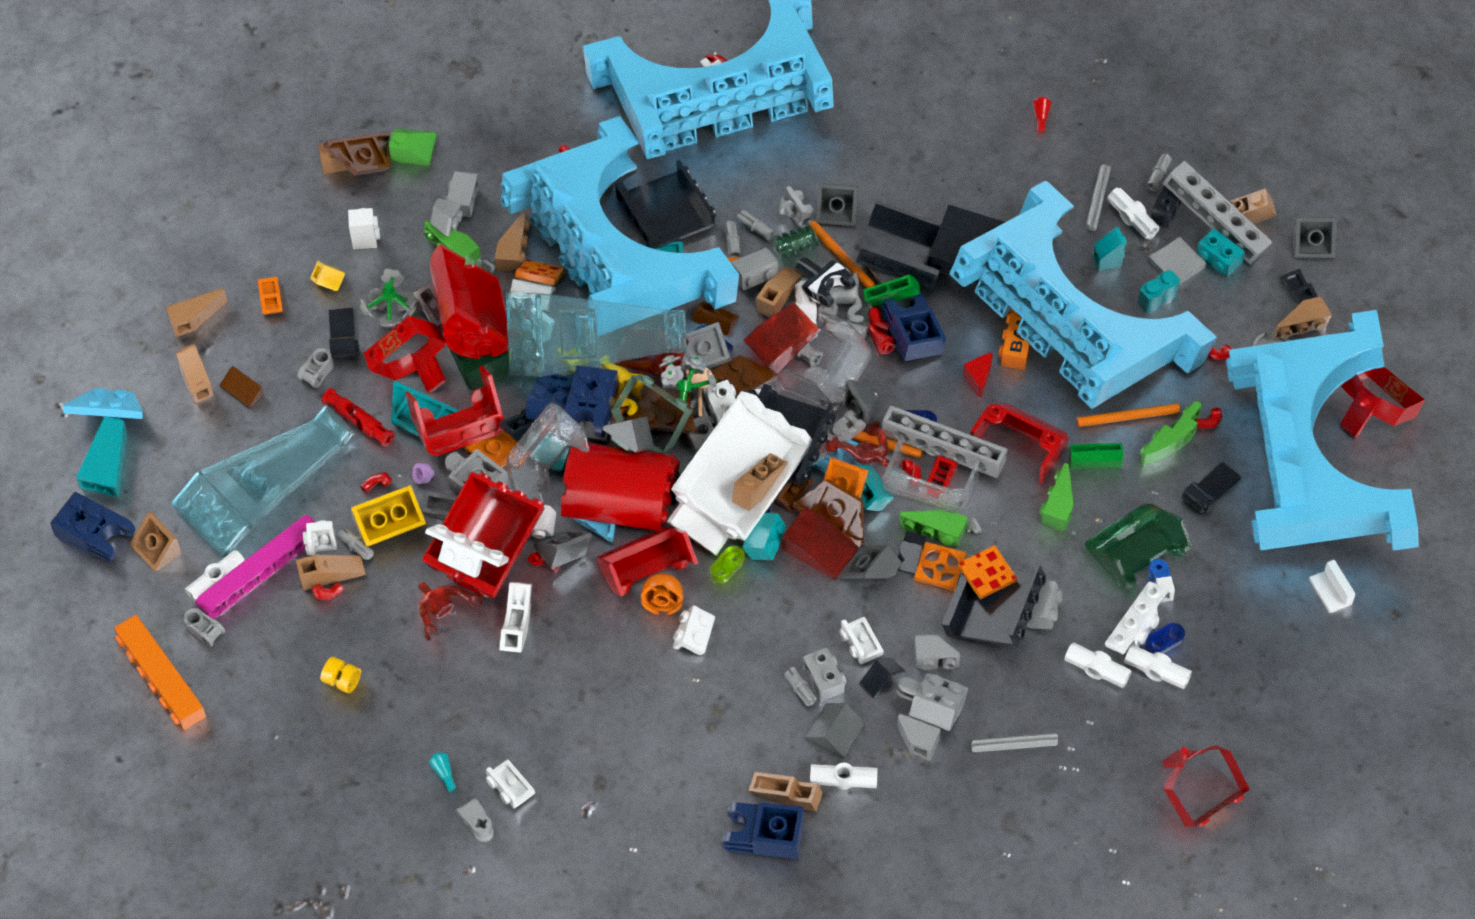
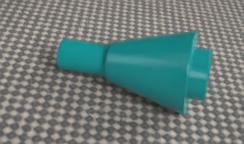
M442 752L433 754L428 764L444 781L448 791H455L457 787L451 777L452 773L448 754H443Z

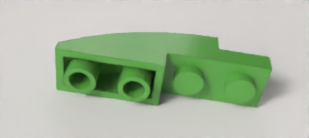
M1195 400L1191 406H1186L1180 420L1176 419L1171 427L1165 424L1161 430L1157 429L1152 436L1150 444L1146 443L1141 449L1140 454L1142 457L1140 464L1148 465L1162 460L1189 442L1196 434L1198 422L1195 419L1200 416L1202 404Z

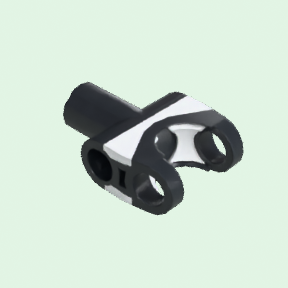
M803 257L797 262L795 267L796 273L808 280L802 285L804 293L816 303L827 308L835 303L834 298L829 293L831 289L836 287L852 289L856 285L853 276L834 260H831L821 268L810 259Z

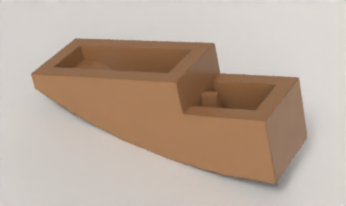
M761 772L754 773L748 790L749 793L782 805L804 807V810L817 812L823 794L818 784L799 782L793 776Z

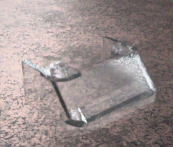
M820 310L818 312V331L843 342L826 370L816 366L811 367L803 376L785 368L783 370V389L826 408L828 404L832 405L833 409L836 410L842 407L845 402V381L858 380L871 358V347L850 322Z
M553 402L549 403L511 450L507 458L512 491H515V489L520 490L530 500L536 498L543 502L541 492L550 483L548 470L569 444L585 452L589 450L584 428L561 406Z
M900 435L883 476V489L887 493L950 513H957L965 508L970 501L979 478L980 460L976 459L965 489L952 490L911 477L905 471L897 469L904 453L905 436Z

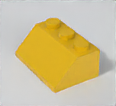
M411 485L351 507L352 517L366 547L426 525Z

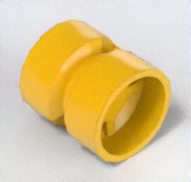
M332 656L325 663L320 679L323 683L332 687L336 685L338 690L350 694L359 682L361 669L350 663L345 665L343 660Z

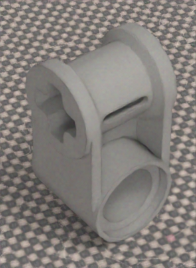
M327 348L316 349L307 362L299 369L297 378L301 381H307L313 388H318L334 367L330 351Z
M191 608L184 614L187 631L207 647H212L215 639L220 634L225 633V628L218 621L210 618L197 608ZM193 620H199L197 623H190Z
M476 798L456 810L463 824L468 827L478 841L487 842L493 838L492 822Z

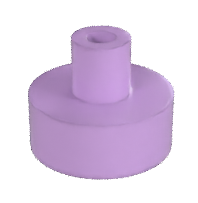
M417 463L412 470L413 480L417 484H427L431 477H434V470L427 463Z

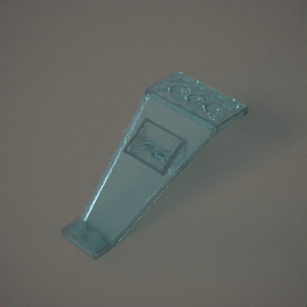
M506 293L510 376L542 377L574 371L577 365L594 367L666 352H687L685 310H665L542 293Z
M325 405L312 421L198 471L172 501L171 505L225 558L237 547L253 526L340 451L355 434V431L330 406Z

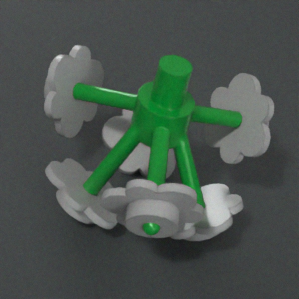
M386 268L381 276V280L384 281V288L382 291L378 288H373L371 294L367 296V300L370 301L369 304L361 298L362 304L360 308L361 312L365 315L369 314L371 317H375L371 309L375 310L378 308V310L382 311L387 306V314L378 318V322H380V325L390 328L402 322L401 318H398L397 315L391 314L392 302L396 301L400 312L406 311L402 317L403 319L416 314L418 308L415 305L418 302L414 300L413 291L411 290L407 292L401 291L399 294L396 293L394 287H399L405 277L400 274L398 269Z
M667 355L666 358L662 359L663 363L659 367L667 366L666 371L661 374V382L665 390L679 391V398L685 402L687 401V392H691L692 388L709 385L711 393H714L713 388L717 387V379H715L714 375H710L709 370L706 372L707 381L694 384L691 382L693 374H703L706 369V364L702 362L701 358L691 356V358L686 357L684 359V368L689 370L686 380L682 379L684 374L681 371V367L673 365L674 362L680 360V356L675 358L674 355Z

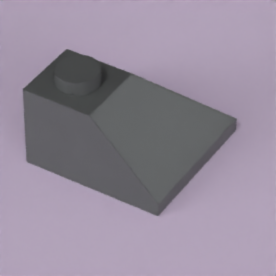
M847 380L845 381V405L849 411L853 410L857 414L859 420L862 419L866 423L863 432L868 433L876 412L878 395L866 382Z
M862 545L838 576L851 579L891 578L897 573V569L902 562L888 545Z

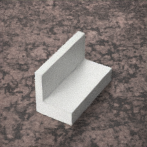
M1335 560L1327 562L1325 571L1309 577L1311 584L1329 613L1353 603L1355 592Z

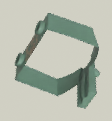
M632 375L611 410L618 423L624 422L620 407L638 380L684 411L667 446L653 445L651 449L664 453L676 444L693 410L687 407L688 404L680 398L675 399L655 385L651 377L647 375ZM612 436V441L627 451L631 450Z

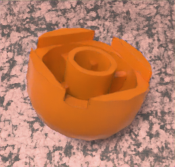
M659 573L650 576L642 587L641 604L647 611L659 615L658 611H668L667 615H671L682 607L684 595L682 585L678 579L670 574Z

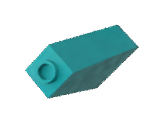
M104 416L76 476L79 488L119 498L127 439V429L124 421L120 418Z

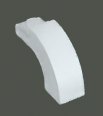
M509 582L506 618L501 629L500 650L521 653L523 650L531 611L532 584Z

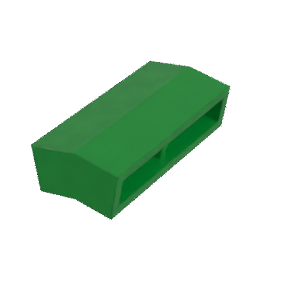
M906 275L863 289L865 302L869 303L872 307H881L884 299L893 298L895 302L920 294L918 281L913 276Z
M1122 443L1070 444L1069 469L1122 468L1123 445Z

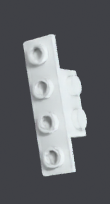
M436 524L426 529V534L443 541L438 561L474 578L479 576L483 560L498 567L508 563L509 558L504 556L501 551L491 550L481 542L469 540L464 534L454 533L444 525Z
M1148 582L1106 640L1105 646L1124 654L1128 647L1130 648L1132 645L1140 647L1141 644H1145L1148 634L1159 623L1157 607L1167 594L1168 589Z

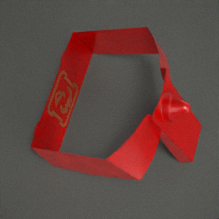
M408 316L363 353L371 372L393 380L400 379L417 370L429 393L434 392L446 382L435 357L446 345V342L434 323ZM416 333L429 336L428 342L416 352L389 363L383 362L385 358Z
M1385 367L1372 369L1359 375L1355 374L1353 378L1341 385L1343 390L1354 400L1340 425L1354 437L1360 435L1371 415L1392 426H1396L1416 418L1425 399ZM1368 377L1371 378L1405 409L1391 404L1382 398H1378L1363 386L1361 380Z
M1215 745L1200 751L1188 750L1183 746L1162 760L1165 768H1175L1163 789L1185 827H1201L1210 821L1209 817L1231 802L1237 803L1244 798L1243 794L1250 790L1231 751ZM1211 750H1219L1230 768L1239 791L1193 821L1173 791L1175 781L1185 766L1184 763L1189 761L1190 758Z

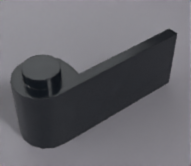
M353 307L329 310V346L332 358L356 356V352H360L359 340H355Z
M1221 462L1198 484L1192 482L1183 492L1182 499L1201 514L1204 512L1208 513L1213 509L1215 502L1241 479V476L1224 462Z

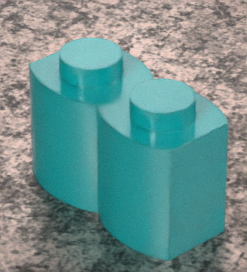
M1172 270L1162 272L1157 276L1156 280L1148 281L1140 288L1138 304L1146 313L1157 310L1162 303L1169 302L1177 296L1180 278Z

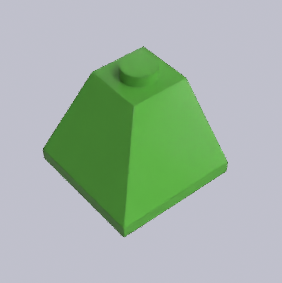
M397 128L392 131L389 144L391 161L430 166L437 132Z

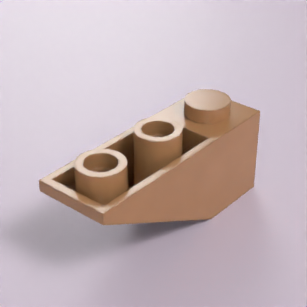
M1266 189L1229 201L1252 223H1259L1276 217L1274 200Z
M526 211L521 213L497 242L495 253L496 270L516 272L521 264L525 262V252H523V249L527 248L528 245L526 231H530L531 221L527 219Z
M785 266L765 284L756 297V312L774 320L794 291L795 284L800 282L802 276L796 273L795 270Z
M225 289L213 290L209 293L194 296L191 299L167 306V314L175 336L197 330L227 303Z
M1322 297L1303 300L1277 325L1272 339H1284L1291 335H1302L1309 331L1326 328L1332 314Z
M195 344L183 347L175 352L184 385L194 403L197 404L214 396L211 383Z
M769 453L734 483L732 502L750 511L762 501L788 462Z
M314 555L296 560L303 591L312 589L316 584L324 586L366 575L361 556Z

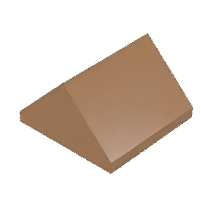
M148 512L130 545L154 571H159L182 553L177 538L152 512Z

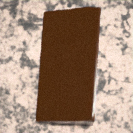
M703 301L695 308L692 321L705 327L719 322L722 333L727 336L737 323L739 316L722 308L714 309L710 303Z
M234 366L229 369L220 384L221 388L249 408L264 395L261 385Z
M811 478L808 481L806 480L803 487L786 482L773 500V503L791 512L793 509L792 504L803 497L814 481Z

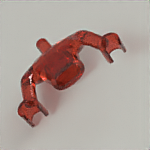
M874 421L873 425L867 424V434L877 436L879 445L865 441L855 447L850 443L840 441L838 437H833L832 441L826 440L827 451L835 452L838 448L849 452L859 464L871 465L877 462L884 467H888L890 461L885 458L889 454L886 435L880 429L879 421Z
M425 582L420 583L418 586L425 595L417 606L425 625V638L428 641L431 640L429 632H434L436 636L438 635L437 628L431 623L429 614L436 619H440L451 612L454 607L450 599L451 595L459 596L468 601L472 610L476 609L473 602L477 601L482 605L481 595L470 594L457 586H441L434 590H431Z

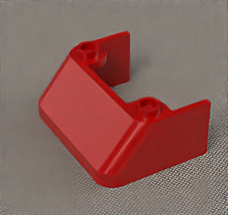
M480 366L479 370L484 386L472 392V407L438 419H434L433 413L429 409L419 408L417 400L409 391L405 392L413 423L429 454L439 456L496 436L504 430L499 426V422L503 421L504 417L492 375L483 366Z
M1002 402L987 406L971 429L970 435L980 439L991 423H999L1039 443L1042 449L1049 452L1040 466L1038 484L1043 485L1068 446L1069 437L1067 433L1008 403Z
M674 526L664 527L661 531H654L596 557L598 566L612 592L620 597L630 591L633 582L670 567L680 570L687 567V563L698 564L687 532Z

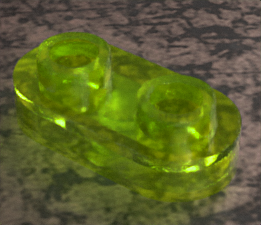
M739 546L728 547L711 566L712 579L717 583L728 582L744 564V550Z

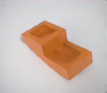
M278 277L257 280L263 315L283 312Z

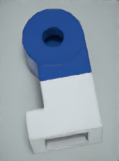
M1155 559L1150 563L1148 578L1152 583L1168 589L1161 602L1172 601L1175 589L1168 564L1162 559Z

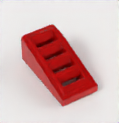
M938 455L922 494L942 501L958 467L957 462ZM940 466L950 469L949 472L939 469ZM939 473L947 477L944 479L936 476V474ZM933 480L942 482L944 484L943 486L933 483ZM930 486L941 490L940 493L929 490Z

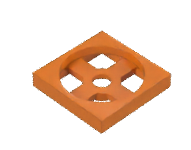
M925 542L914 581L955 591L961 570L959 567L948 565L947 559L948 556L955 557L958 562L965 560L967 552ZM931 552L940 554L936 561L927 560L926 556ZM942 564L944 569L941 571L937 570L936 566ZM922 568L932 570V579L924 573ZM946 574L954 576L949 580L941 581L942 576Z

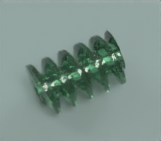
M809 224L804 225L803 228L797 227L796 231L792 229L789 231V234L783 232L781 236H774V247L780 260H782V254L789 258L790 251L797 255V248L803 253L805 251L804 246H807L809 250L812 249V243L819 247L817 235Z

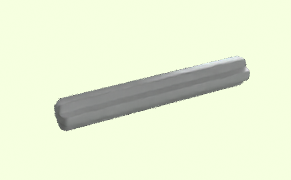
M1103 164L1100 166L1086 223L1088 231L1094 232L1097 229L1111 170L1109 165Z
M1057 733L973 739L971 741L972 752H987L1058 745Z

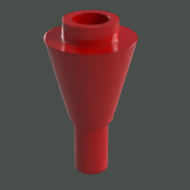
M1038 97L1032 104L1037 120V132L1044 133L1045 121L1047 120L1052 102L1046 97Z
M872 324L867 325V331L872 335L880 354L891 353L895 348L896 340L878 331Z

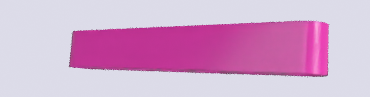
M309 515L301 517L199 595L195 604L210 618L218 617L304 551L306 545H304L303 532H307L306 523L316 522Z

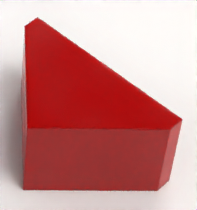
M990 352L965 363L963 369V376L976 395L981 398L992 366L993 353Z

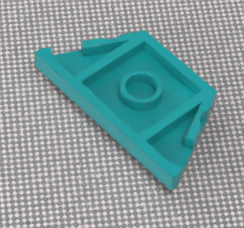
M397 381L393 382L391 424L416 436H419L413 423L405 392L409 391L417 400L419 408L429 409L433 413L434 419L459 411Z

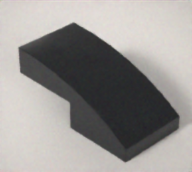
M1300 268L1281 276L1280 280L1297 305L1303 300L1318 297L1312 284L1306 282Z

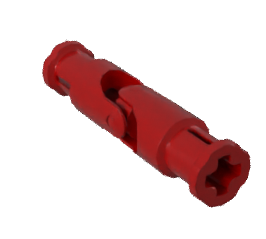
M329 388L322 396L321 401L323 404L330 405L341 417L357 426L369 437H374L380 441V445L383 447H387L394 439V431L387 430L376 418L366 413L348 398L337 394L334 388Z

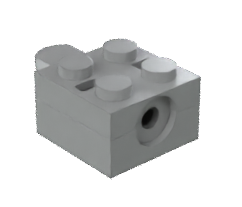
M478 449L468 458L453 452L445 459L446 470L451 473L448 476L449 486L457 495H459L471 472L478 475L482 472L491 477V481L495 483L501 481L509 486L508 472Z
M927 673L922 683L908 677L901 678L897 688V695L912 701L910 717L950 731L963 709L968 687L943 679L938 675Z

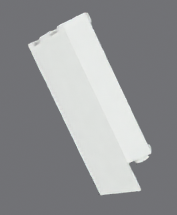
M741 391L671 488L680 504L667 522L676 528L686 531L688 537L715 556L728 538L733 540L737 538L745 541L807 454L812 442L811 437L804 429L790 426L780 412L765 408L756 395ZM769 453L787 461L786 467L762 501L750 511L732 502L734 483Z

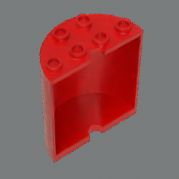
M439 244L431 255L429 267L444 339L449 348L461 356L480 359V356L484 355L495 357L512 349L514 342L499 278L475 264L465 265L466 259Z
M576 441L570 449L563 479V483H566V488L561 496V516L661 531L662 523L667 521L668 511H666V507L671 505L672 494L670 490L676 483L674 474L679 471L680 460L676 458V455L650 451L635 453L632 450L627 451L622 447Z
M471 472L442 525L454 533L464 534L469 540L483 543L485 547L491 550L501 551L504 556L509 558L508 563L498 567L483 560L479 576L474 578L438 561L443 541L435 537L423 556L422 561L435 571L446 574V578L481 596L495 599L544 512V503L536 498L532 500L526 498L527 495L520 490L515 489V491H511L505 483L501 481L495 483L491 481V477L482 472L479 475Z

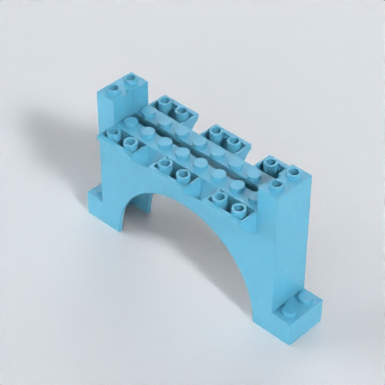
M768 0L771 8V18L768 28L761 39L752 48L738 57L707 67L675 68L650 62L628 48L620 36L584 45L583 51L587 77L593 89L612 84L646 159L665 155L666 151L697 143L696 128L712 124L715 137L752 128V113L767 109L770 120L773 122L808 112V99L815 112L834 107L832 77L807 30L813 29L811 0Z
M620 116L599 123L598 140L503 173L501 182L502 196L500 197L502 206L507 208L510 214L531 207V224L539 230L541 238L546 240L550 247L558 242L560 245L559 262L562 267L566 268L571 280H574L579 287L585 283L589 285L587 324L590 330H593L597 336L703 296L706 302L710 303L714 309L736 302L739 273L719 247L695 253H673L652 249L626 237L605 216L599 201L606 189L621 176L637 169V166L627 154V150L638 145L639 141Z
M1047 181L1029 190L1018 216L960 247L950 275L963 287L980 279L975 293L1001 318H1004L1012 309L1022 317V320L1016 332L1044 358L1048 357L1056 349L1065 358L1059 372L1078 389V396L1091 409L1171 361H1174L1187 374L1204 364L1217 339L1189 311L1162 319L1131 317L1107 309L1080 292L1067 279L1059 267L1052 245V240L1063 232L1056 225L1063 215L1072 210L1074 205Z
M1377 310L1352 313V322H1348L1350 332L1229 350L1230 358L1226 359L1229 382L1233 381L1234 389L1256 386L1269 475L1273 486L1275 508L1255 511L1256 519L1252 520L1255 543L1260 544V551L1386 533L1387 543L1392 544L1393 551L1419 547L1418 523L1411 489H1381L1350 479L1326 460L1313 436V428L1318 412L1327 398L1339 386L1353 378L1355 374L1359 375L1372 369L1385 367L1381 347H1384Z

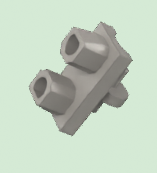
M791 186L785 187V194L779 200L778 212L781 215L787 214L792 218L796 226H800L803 224L804 219L811 217L813 208L810 204H802L804 195L801 190L793 191Z

